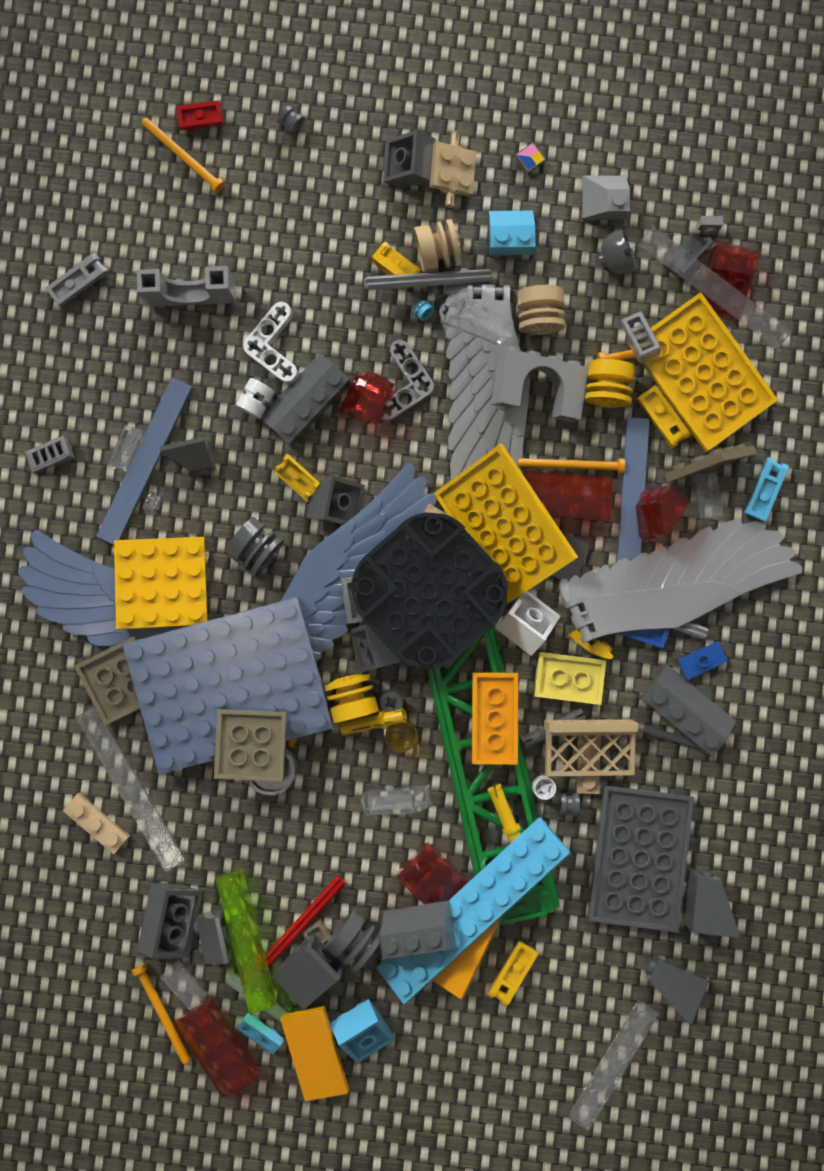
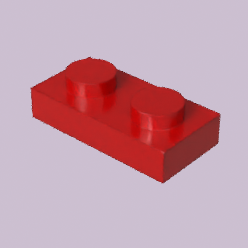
M220 100L176 106L181 131L224 125Z

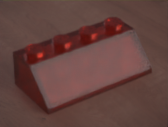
M522 470V474L551 517L611 521L613 493L610 477Z
M208 996L172 1022L222 1098L240 1092L257 1080L260 1069L211 996Z

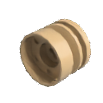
M452 219L445 220V231L441 222H436V233H432L429 224L414 227L415 241L423 273L438 271V260L441 259L444 266L450 268V257H452L455 267L461 265V244Z
M535 285L522 288L517 292L518 308L524 311L518 316V320L521 321L519 323V331L521 333L543 335L565 329L566 325L563 319L565 312L558 309L564 305V289L556 285Z

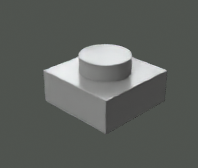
M701 216L696 223V231L700 230L705 235L716 234L723 226V216Z

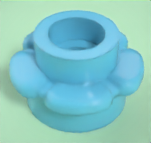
M419 301L414 307V316L421 321L427 320L434 311L431 301Z

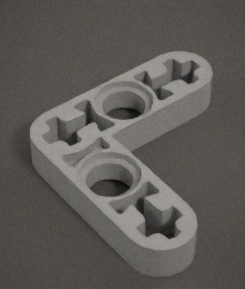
M396 340L391 344L390 354L409 384L378 405V416L385 422H390L428 398L434 391L432 379L408 343L403 340ZM396 347H405L404 355L406 356V358H408L409 356H411L412 358L406 359L403 362V364H401L400 362L403 361V357L399 353L395 354ZM414 363L418 366V372L410 375L406 372V366ZM423 374L424 376L421 377V380L424 384H429L428 391H419L420 383L418 380L415 382L412 380L417 379ZM404 393L410 394L412 397V401L408 405H404L399 401L400 396ZM395 399L397 406L401 410L397 411V407L391 410V416L387 414L382 415L383 407H392L394 405L392 400Z

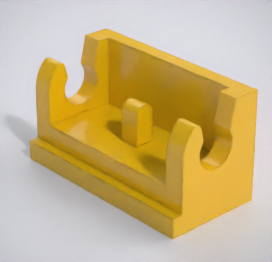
M384 242L375 254L372 255V264L387 275L417 274L421 272L417 265L415 266L390 247L387 242Z
M286 454L283 462L275 467V474L307 503L311 495L321 485L318 480L289 454Z

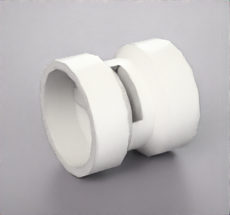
M540 775L533 780L532 790L538 798L547 800L556 793V785L550 777Z

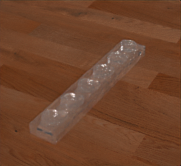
M637 1000L569 1113L568 1117L570 1120L584 1129L590 1130L659 1015L657 1010L641 1000Z

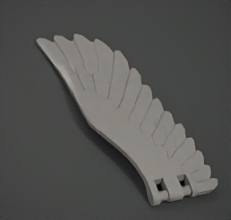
M473 284L449 285L445 288L444 293L448 296L445 306L449 308L446 314V323L449 326L445 336L446 339L451 340L446 350V359L451 361L448 373L449 380L452 381L449 397L450 400H453L448 418L449 422L453 424L448 437V450L454 451L450 462V479L452 480L499 444H503L518 466V460L523 457L530 378L529 374L525 377L520 407L508 409L491 405L498 352L507 349L508 346L520 348L511 315L510 285H503V287H495V285L482 284L481 287H473ZM473 295L481 296V299H473ZM495 296H503V300H495Z
M736 518L723 523L714 531L711 527L699 530L691 540L680 538L668 549L665 546L659 547L651 554L641 553L631 561L623 558L618 560L611 568L608 565H603L595 573L591 570L580 578L574 575L569 582L567 579H562L559 582V591L566 609H570L572 613L570 618L576 630L579 629L582 635L581 641L584 644L596 638L614 633L678 628L753 589L801 574L802 566L790 561L796 552L792 547L780 546L779 543L784 537L779 531L765 530V522L753 521L742 524L741 519ZM578 605H582L584 609L583 612L580 611ZM590 624L592 625V628L594 630V632L590 633L588 629V625Z

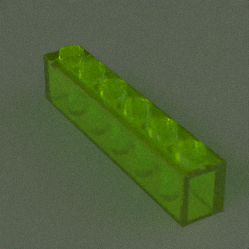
M241 869L217 876L215 879L248 1012L252 1014L270 1009L277 1004L244 870Z

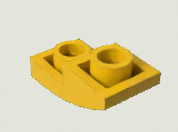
M573 630L568 635L575 644L595 656L604 659H612L614 657L610 653L612 648L604 640L602 642L595 640L590 645L589 642L582 643V635L577 630Z

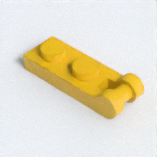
M656 385L636 399L663 435L670 448H675L679 441L682 439L686 440L691 436L685 424ZM675 426L678 432L673 435L670 429Z
M518 940L496 979L489 987L487 995L491 998L499 999L500 1003L507 1007L539 952ZM501 985L506 986L508 990L506 992L501 991Z

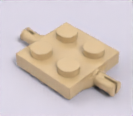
M457 131L451 132L450 144L436 141L433 144L430 187L446 193L445 207L448 208L454 207L455 195L460 194L469 197L473 194L476 151L465 149L459 145L460 132Z

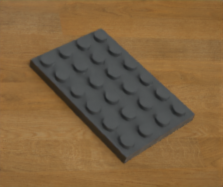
M603 785L588 921L679 933L694 804L693 796Z

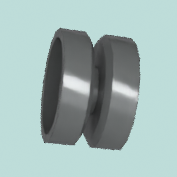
M286 747L283 782L247 780L249 785L256 792L263 795H277L284 792L294 782L297 775L298 763L295 755Z

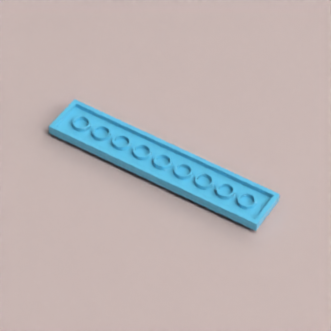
M539 817L449 900L457 948L385 959L376 967L401 1002L407 1004L565 860L571 852L546 822Z

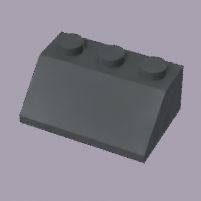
M151 883L137 951L151 959L189 958L195 933L194 921H196L199 914L203 890L171 883Z
M449 901L384 911L379 935L383 960L457 948Z

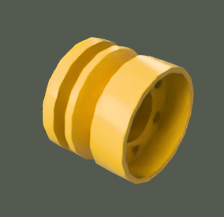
M614 359L590 361L587 378L595 383L586 385L588 393L585 394L584 400L587 403L605 408L630 406L632 398L629 395L633 393V389L625 384L634 382L636 366L626 361Z
M353 674L335 679L330 684L324 686L325 691L336 689L337 694L327 696L328 700L339 701L338 705L330 709L334 723L379 711L376 697H365L364 694L373 689V685L363 687L361 683L370 680V674Z

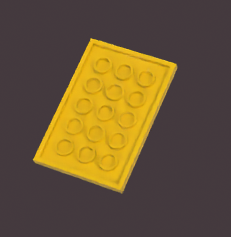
M701 292L651 327L661 347L659 356L643 362L642 365L705 452L711 450L778 401ZM646 338V339H644V340H642V341H640V342H638V343H639V345H640V344H642V343H644V342H646V341H648V340H647V338Z
M503 444L497 445L434 493L447 515L461 522L466 527L464 529L490 558L501 567L508 586L507 604L578 558Z

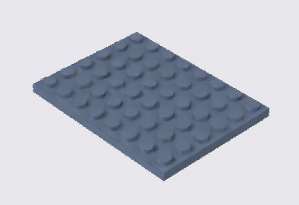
M298 597L122 644L159 775L215 760L218 709L287 712L286 741L334 727Z

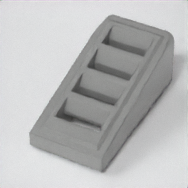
M641 311L620 321L639 364L659 356L661 347ZM640 322V325L630 328V325ZM642 330L644 331V333L634 336L635 333ZM647 338L648 341L639 345L638 342Z
M66 436L55 438L25 451L33 473L75 458L69 439ZM61 445L62 455H60L57 446ZM53 448L55 458H52L49 449ZM43 451H45L48 461H44ZM34 454L38 455L40 461L38 465H36Z

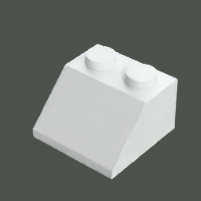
M526 591L517 599L496 629L532 656L546 640L561 616L529 591Z

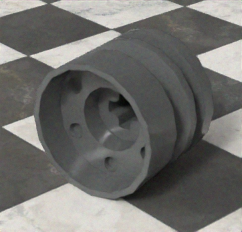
M252 517L231 539L225 549V554L236 562L247 557L243 568L248 570L252 567L250 573L256 577L272 564L278 556L284 540L277 537L272 542L275 537V533L272 531L263 537L266 526L255 517Z
M352 910L335 930L324 949L335 958L345 951L347 955L344 958L343 964L347 966L354 959L350 970L356 973L371 960L378 950L380 930L371 937L375 926L371 925L363 931L361 928L364 925L365 918L355 910Z

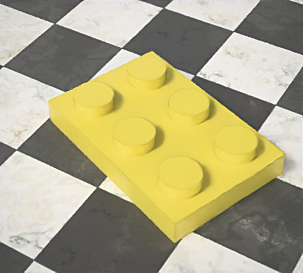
M539 652L534 696L601 705L606 660Z

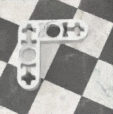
M278 302L273 305L247 337L243 347L249 357L285 384H292L298 378L297 368L270 346L291 321L293 315L287 303ZM285 310L286 316H279L277 312ZM271 318H274L275 321L277 320L279 325L277 326ZM266 325L274 327L271 335H264L262 333ZM257 344L259 349L263 351L260 355L256 350H252L250 345ZM275 355L277 357L276 363L274 365H267L265 363L267 356ZM282 365L288 371L291 369L292 376H285L283 371L279 369Z

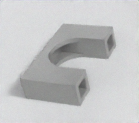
M228 266L205 267V278L195 281H178L166 278L160 269L137 270V293L148 307L236 303L235 280Z
M508 346L507 349L498 352L491 405L508 409L520 407L526 375L531 370H539L545 373L554 385L555 397L552 418L568 422L581 420L588 367L581 366V363L578 361H561V358L557 356L543 357L541 353L536 351L521 352L520 348Z

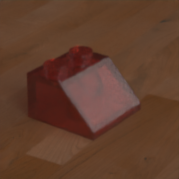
M356 372L338 412L367 424H377L384 415L383 409L386 402L390 401L393 396L395 384L374 372Z
M673 485L647 488L640 494V500L636 505L639 537L642 540L667 537L690 502Z

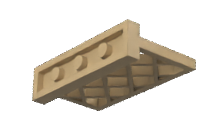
M631 719L544 720V729L546 730L545 776L635 775V733L638 732L637 722ZM600 735H605L609 742L600 750L593 742ZM622 735H629V744L622 750L616 741ZM552 736H561L566 742L556 750L552 746ZM577 736H584L588 742L578 750L571 742ZM570 745L577 753L567 762L560 753ZM592 745L598 753L589 761L582 753ZM614 745L620 753L611 761L604 753ZM623 755L628 759V770H619L615 765ZM559 756L565 765L560 770L551 771V762ZM581 756L587 764L581 770H575L571 764ZM603 756L609 764L603 770H597L593 764Z

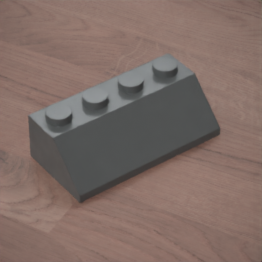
M318 354L298 375L297 380L290 384L264 411L261 420L292 448L351 385L350 378L335 364Z
M665 664L638 697L678 732L695 744L703 753L711 757L726 742L736 722L668 664Z

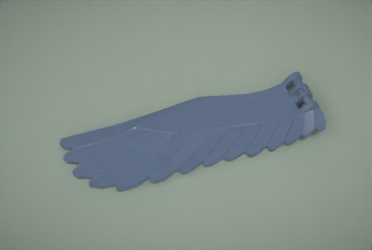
M407 463L363 510L324 539L304 557L289 588L281 601L295 597L299 598L316 661L321 658V652L333 647V639L343 636L348 631L340 579L353 577L354 571L362 558L402 522L411 516L424 513L428 504L435 506L437 501L436 495L434 493L423 494L427 484L426 478L420 476L414 479L415 469L413 464Z
M38 530L31 533L34 548L30 546L23 548V555L29 562V566H21L19 568V575L27 584L26 587L22 588V592L28 600L38 606L36 610L38 615L49 621L64 624L63 630L72 635H86L91 644L109 646V648L135 635L139 640L184 628L117 630L115 569L68 549Z

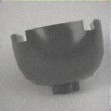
M623 228L605 237L601 245L602 253L598 255L602 267L607 266L610 272L619 275L638 270L633 249L630 248L628 243L630 241Z

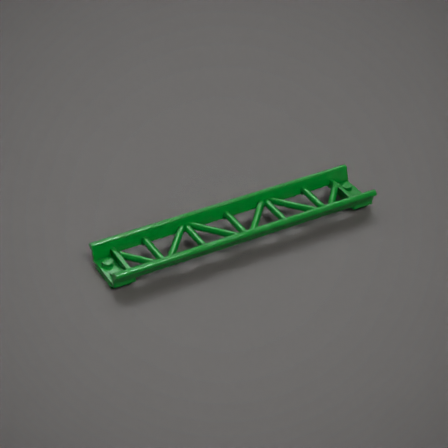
M494 626L464 651L443 677H441L440 668L427 669L475 876L486 867L485 861L497 857L507 847L482 851L474 814L503 828L498 815L476 805L491 801L489 792L474 795L496 764H485L467 788L459 750L472 747V738L456 741L448 704L472 715V705L450 695L472 689V680L452 685L448 684L483 638L485 639L492 673H505ZM518 730V765L514 766L519 785L503 788L502 790L505 797L521 794L528 826H530L539 818ZM520 827V834L523 833L525 829ZM552 871L542 880L541 884H537L502 916L499 925L545 916L548 913L554 912L555 908L560 907Z

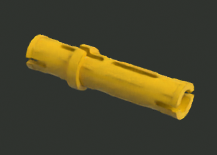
M404 708L389 712L380 711L372 716L340 722V731L345 736L375 728L386 729L394 724L406 723L407 714Z
M498 784L495 785V789L492 786L487 791L503 825V834L507 835L511 844L520 835V825L515 822L502 786Z

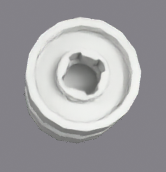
M250 378L244 388L246 393L240 395L235 406L245 413L261 419L266 410L265 403L271 401L275 391L267 385Z

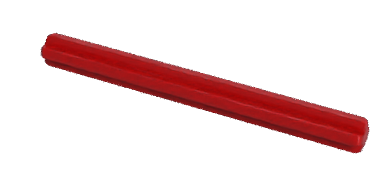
M338 875L249 971L248 976L251 980L257 982L346 884L342 877Z

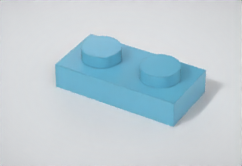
M249 1013L245 1015L236 1028L272 1055L284 1041V1038L276 1030L267 1027L258 1017Z

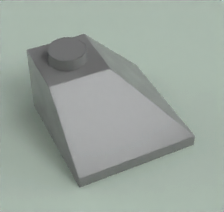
M582 176V220H626L630 212V188L627 177Z

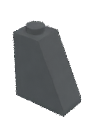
M654 955L653 959L649 960L646 964V977L688 1023L692 1024L709 981L699 973Z

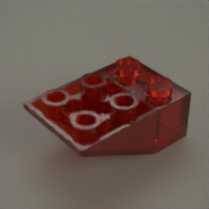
M713 240L701 293L716 314L741 319L760 257L757 249Z
M429 841L396 872V878L424 905L449 901L468 883Z

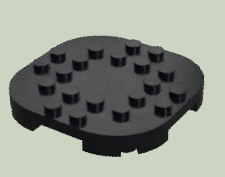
M425 512L406 519L362 558L354 571L351 581L352 602L361 619L400 661L420 669L440 668L458 659L464 651L498 622L507 604L508 586L506 577L499 564L490 558L464 529L466 527L461 522L443 513Z

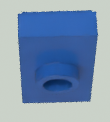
M716 641L677 659V662L685 679L689 680L728 662L719 641Z

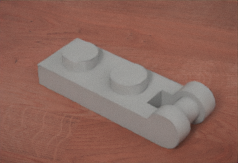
M93 253L45 289L61 308L97 280L106 277L109 274V270L100 263L99 256ZM93 267L95 270L89 273L87 269Z

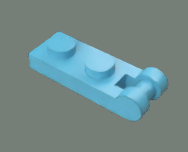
M766 458L743 514L762 522L767 521L789 465L784 463L778 464L774 462V459ZM771 470L777 472L776 477L769 475Z

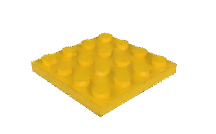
M204 537L114 540L117 630L187 627L208 621Z

